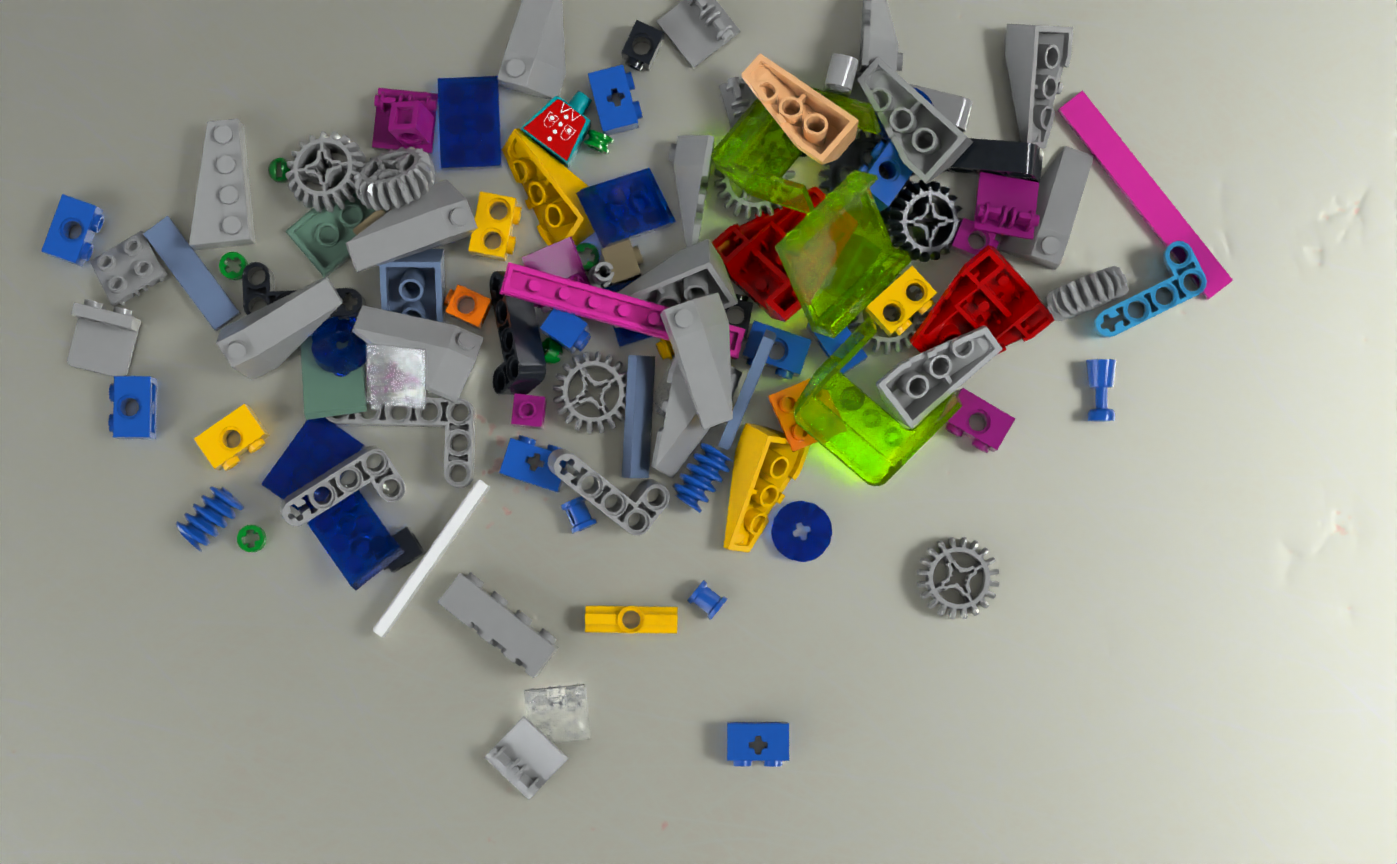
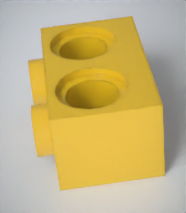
M480 191L474 219L478 228L471 234L468 249L471 255L507 261L508 254L513 255L516 237L512 236L513 226L519 225L522 207H517L518 201L516 198ZM503 205L507 208V215L500 220L492 218V209L495 206ZM490 235L501 237V244L498 248L488 249L485 246V241Z
M911 266L866 306L865 311L889 337L894 332L900 336L913 324L909 319L915 313L919 312L923 315L935 304L932 298L937 292ZM909 286L919 287L922 291V299L919 301L910 300L906 295V289ZM888 306L897 308L900 313L899 319L894 322L886 320L883 315L884 308Z

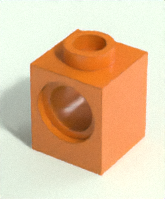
M458 284L455 290H449L443 305L447 307L445 311L447 315L481 330L493 304L490 298ZM465 298H470L475 302L474 309L467 314L461 313L459 311V303Z

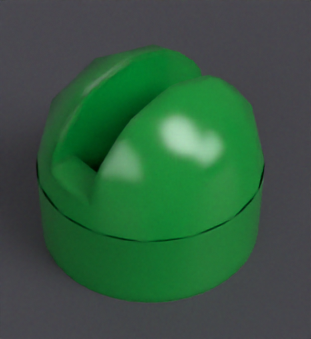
M284 158L274 159L268 167L269 176L277 183L289 181L285 173L291 169L287 166L288 160ZM282 162V177H277V163Z
M546 338L542 342L545 361L550 365L556 364L560 361V358L557 356L563 355L562 346L551 338Z

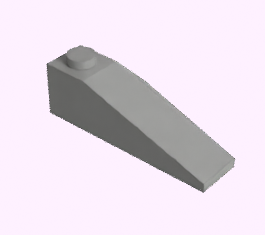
M863 0L858 71L864 72L877 57L881 58L895 72L902 71L903 53H898V41L887 0Z
M711 135L678 136L677 144L671 143L669 161L674 162V175L686 248L699 243L714 151V136Z
M1065 146L1040 179L1036 214L1040 215L1038 226L1034 227L1033 240L1003 235L998 251L1056 270L1061 264L1094 155Z
M719 293L695 298L664 309L660 316L703 430L732 420L729 320Z
M362 305L352 329L353 333L380 354L386 353L398 362L397 367L403 372L408 370L421 380L420 385L426 390L455 403L458 401L475 364L484 339L456 325Z

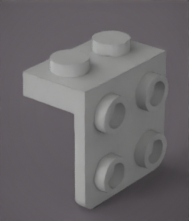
M86 299L84 304L74 302L71 314L78 317L67 358L68 364L72 367L105 375L127 376L141 320L131 316L132 311L114 306L113 311L102 309L103 304Z

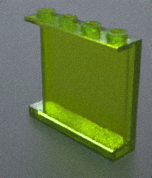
M857 170L848 174L845 180L827 194L825 199L775 246L812 332L835 338L911 262L908 252L895 249L892 246L891 239L871 193L870 187L878 180L877 175Z

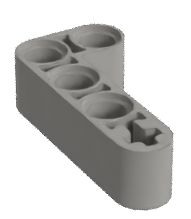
M368 446L288 495L281 502L280 513L288 524L301 526L371 483L378 495L387 502L400 500L405 493V484L386 453L379 447ZM374 453L380 454V465L374 469L368 468L366 465L367 458ZM346 470L355 472V479L349 485H343L340 482V476ZM389 479L396 480V490L391 494L383 493L382 486L384 482ZM319 487H327L329 489L328 498L324 501L314 500V492ZM306 495L314 507L310 509L302 497ZM293 504L301 507L299 509L300 515L297 517L293 514L288 515L291 512L290 506Z
M566 449L554 450L548 458V467L554 475L632 535H642L648 531L669 503V491L653 479L642 481L633 493L627 497ZM564 460L576 469L573 475L559 465L560 461ZM593 476L594 483L592 487L582 490L581 484L583 479ZM658 488L659 494L657 499L648 502V492L651 489ZM616 494L617 501L615 505L606 508V498L609 495ZM639 513L640 519L638 523L629 526L628 519L630 515Z

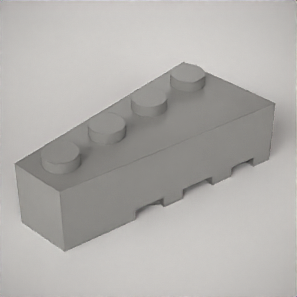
M239 119L207 122L189 246L194 250L256 244L244 125Z
M469 572L465 576L463 573H460L439 599L438 603L466 626L474 628L477 631L476 633L489 644L501 649L503 655L519 666L522 665L526 669L524 672L532 678L537 677L559 647L554 644L557 638L544 628L538 632L530 626L533 620L519 609L516 613L506 607L508 601L496 591H493L490 595L481 587L484 582L474 574Z

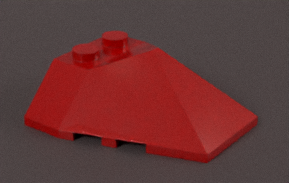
M816 186L783 201V208L774 209V215L770 216L762 211L761 217L755 214L756 218L740 226L736 223L728 227L711 242L722 258L729 278L772 319L786 322L808 303L856 226V221Z
M987 245L963 265L912 336L910 342L922 353L979 327L986 326L1002 347V350L999 352L1001 353L1006 351L1005 346L1020 339L1024 342L1032 339L1055 320L1052 313L1050 314L1048 307L1029 283L995 247Z

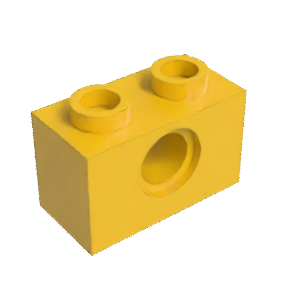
M243 404L195 437L194 440L214 469L221 470L224 468L225 471H228L240 463L239 457L247 451L252 454L266 444L264 439L270 435L250 406ZM237 431L240 434L241 441L237 447L230 448L227 444V437L231 432Z

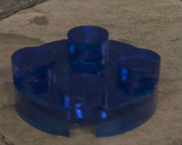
M348 316L349 320H339L338 317L330 318L324 321L314 331L312 336L311 350L315 362L322 369L333 372L339 377L347 376L351 371L363 366L374 353L373 347L352 332L356 321L355 317ZM339 341L341 343H345L348 341V346L342 349H337L336 343Z
M805 501L792 502L780 509L773 520L771 528V538L777 551L786 558L798 562L811 561L822 555L829 546L832 536V525L826 512L815 503ZM797 523H802L804 527L809 526L810 532L806 534V540L802 541L800 536L794 537L793 531L797 529Z

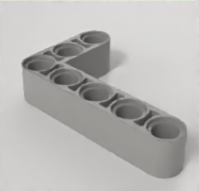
M832 54L822 95L833 102L874 111L857 80L863 73L857 71L859 60L844 54ZM909 84L962 132L966 131L973 104L972 100Z
M366 396L367 404L374 403L377 408L376 415L373 418L364 419L362 412L345 414L338 419L333 416L326 417L330 422L337 425L445 427L444 477L446 481L456 488H465L473 481L476 414L472 404L465 399L459 398L455 403L446 398ZM397 404H405L407 407V415L401 420H396L392 416V410ZM430 404L436 405L438 408L436 418L429 421L425 420L422 414L425 406ZM458 405L467 406L469 411L467 418L463 421H456L453 418V410ZM459 435L466 436L468 440L466 449L460 452L454 451L452 448L453 439ZM460 465L464 466L467 470L465 480L454 482L451 477L453 468Z

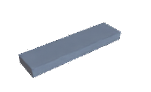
M166 216L143 233L215 331H218L241 314L194 249L189 246L188 241L169 216Z
M768 329L765 330L732 410L733 419L727 422L718 444L719 447L728 450L733 443L777 336L775 332Z
M628 356L622 460L623 478H649L656 356Z

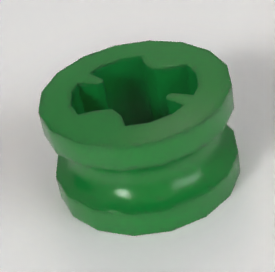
M588 130L589 139L584 140L583 145L594 151L608 154L609 149L607 147L613 143L614 139L598 131Z
M581 243L576 246L578 254H584L585 250L589 249L592 251L590 253L591 256L595 255L593 261H588L586 265H583L584 270L588 272L599 263L600 256L598 250L590 243Z
M228 252L220 259L219 269L228 279L240 280L242 279L244 268L248 265V261L237 252ZM239 259L241 261V264H238L241 267L238 273L235 271L228 273L227 268H230L227 265L228 261L236 262Z
M256 525L244 526L237 535L239 547L246 552L260 551L266 544L265 531ZM254 530L253 534H259L260 540L255 541V547L250 548V543L245 544L244 538L249 536L248 531Z

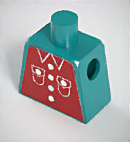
M579 90L569 103L556 95L521 130L550 155L569 168L586 138L588 130L591 128V121L583 113L592 100Z

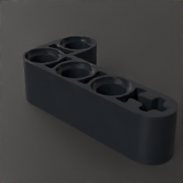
M970 138L973 143L952 166L944 171L970 174L985 172L1040 183L1044 152L1036 144L1027 142Z
M252 262L243 270V308L247 315L253 313V305L258 300H265L266 305H269L297 291H275L273 272L260 262ZM257 270H264L265 280L261 284L254 285L251 280L253 273ZM337 288L336 291L341 297L342 303L349 302V297L351 296L358 303L352 306V310H349L345 305H340L337 308V312L334 311L326 320L357 318L362 305L366 306L364 297L355 289Z
M495 271L491 275L489 287L504 362L494 371L493 388L498 395H514L515 393L527 395L544 380L546 375V361L534 303L500 294L505 271Z

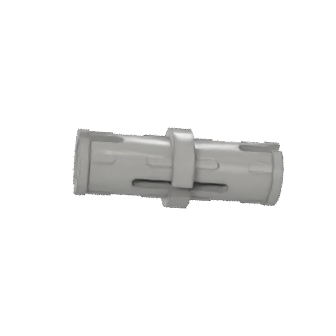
M600 262L593 266L587 275L589 284L603 289L611 283L614 272H611L614 269L613 266L608 262Z

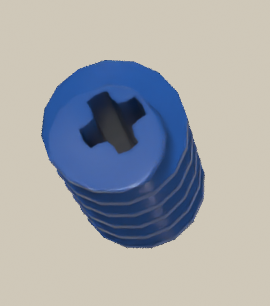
M701 443L700 445L705 453L704 455L699 453L693 455L698 465L691 463L686 465L691 475L684 473L679 475L684 485L677 483L672 485L677 493L674 496L699 513L702 512V509L697 502H709L704 492L715 493L716 489L711 483L712 480L722 483L723 479L718 473L719 470L729 473L730 469L725 462L726 460L733 462L719 450L706 443Z
M213 486L210 487L213 494L212 498L205 495L201 496L205 504L204 507L193 504L196 515L193 516L185 513L184 516L188 522L186 525L178 521L175 523L181 535L201 552L202 550L198 543L205 546L210 544L207 534L214 537L219 535L215 525L226 528L227 522L224 516L234 519L236 514L233 507L239 510L244 509L241 502L223 486L221 489Z

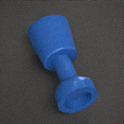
M1086 360L1089 387L1095 388V409L1089 410L1088 421H1115V411L1108 408V388L1114 386L1116 360Z

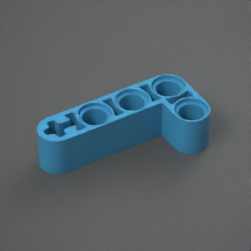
M1176 241L1167 246L1163 252V260L1171 278L1099 313L1094 320L1095 331L1102 337H1113L1202 293L1207 283L1206 276L1189 244L1184 241ZM1179 247L1185 251L1186 259L1183 263L1176 264L1170 259L1172 248ZM1186 275H1195L1199 279V287L1196 291H1189L1184 287L1183 281ZM1160 288H1166L1171 292L1172 300L1167 305H1162L1156 300V292ZM1134 301L1141 303L1144 307V314L1138 319L1131 317L1128 313V306ZM1121 308L1122 316L1129 324L1124 326L1122 320L1113 325V332H1110L1108 328L1102 329L1100 324L1104 322L1103 316L1107 315L1109 319L1120 315L1116 309Z

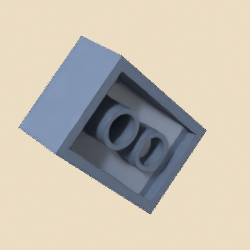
M430 249L379 265L382 310L445 323V306L443 305L445 301L444 249Z

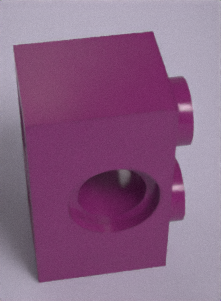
M964 388L959 390L942 419V422L947 424L945 429L959 438L963 434L973 440L972 445L985 453H988L989 450L993 452L998 450L1015 421L1014 417ZM977 414L984 419L985 425L981 431H975L970 427L969 418L971 415Z

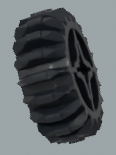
M923 180L918 181V183L911 181L907 183V188L902 187L899 191V196L894 198L892 201L894 206L885 208L886 212L890 213V219L887 218L883 222L890 225L891 229L887 230L884 234L894 237L890 245L896 248L899 247L898 253L901 256L907 255V258L911 261L928 262L930 259H940V254L947 255L950 253L949 246L954 242V235L959 230L957 225L963 220V218L957 216V213L963 208L959 205H954L958 197L949 195L950 188L947 186L940 187V183L937 181H931L927 184ZM935 204L939 210L940 215H938L935 211ZM913 205V209L911 213L908 215V212L911 206ZM923 217L925 219H932L931 222H925V224L915 223L916 220H922ZM907 226L911 228L916 242L910 236Z

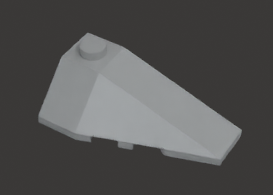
M522 0L497 78L501 87L549 100L553 99L556 95L560 96L566 75L562 0Z
M1007 24L1005 58L1021 142L1036 144L1040 148H1046L1055 117V111L1052 108L1056 94H1061L1063 84L1060 83L1063 68L1069 67L1071 60L1073 27Z
M877 57L857 79L882 122L886 133L898 151L902 162L926 184L952 166L973 143L970 138L881 58Z
M448 180L435 183L432 188L428 189L429 192L420 196L419 200H413L409 205H401L399 209L397 207L392 208L346 243L356 272L467 238L478 228L467 199Z
M709 238L680 250L617 292L669 308L715 293H719L724 309L738 304L724 262Z
M328 276L221 328L216 343L231 367L253 380L278 368L343 301Z
M986 326L979 327L899 362L876 382L880 398L898 421L912 429L1002 350V347Z
M676 356L668 373L667 382L671 383L668 400H663L662 411L666 412L663 427L657 432L651 464L652 468L672 478L710 429L703 430ZM731 366L733 396L742 372Z

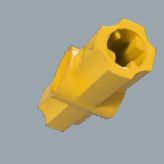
M585 606V632L677 634L678 607ZM631 610L637 612L640 616V624L633 629L627 628L623 623L624 614Z

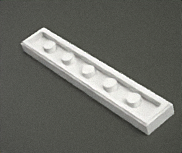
M477 480L373 628V632L380 637H386L486 495L490 486L481 480Z

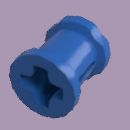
M582 496L561 505L562 510L566 511L571 522L572 534L597 524L596 519L591 517L585 504L586 499Z
M703 580L687 601L690 604L694 602L708 614L707 617L711 620L727 601V598L717 595L707 587V582Z

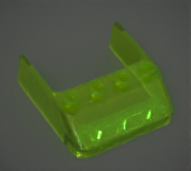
M811 87L859 120L857 129L877 135L881 131L872 104ZM756 98L713 149L711 158L716 169L750 196L809 215H813L815 212L806 186L782 178L803 152L793 144L761 101Z
M869 316L816 370L793 407V414L796 423L864 482L871 486H881L962 407L958 394L954 391L915 428L907 429L840 372L878 332L874 320Z

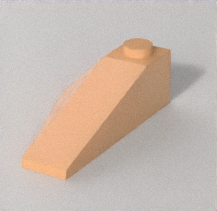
M761 53L743 71L741 75L743 80L793 144L821 165L837 160L855 140L859 123L857 118Z

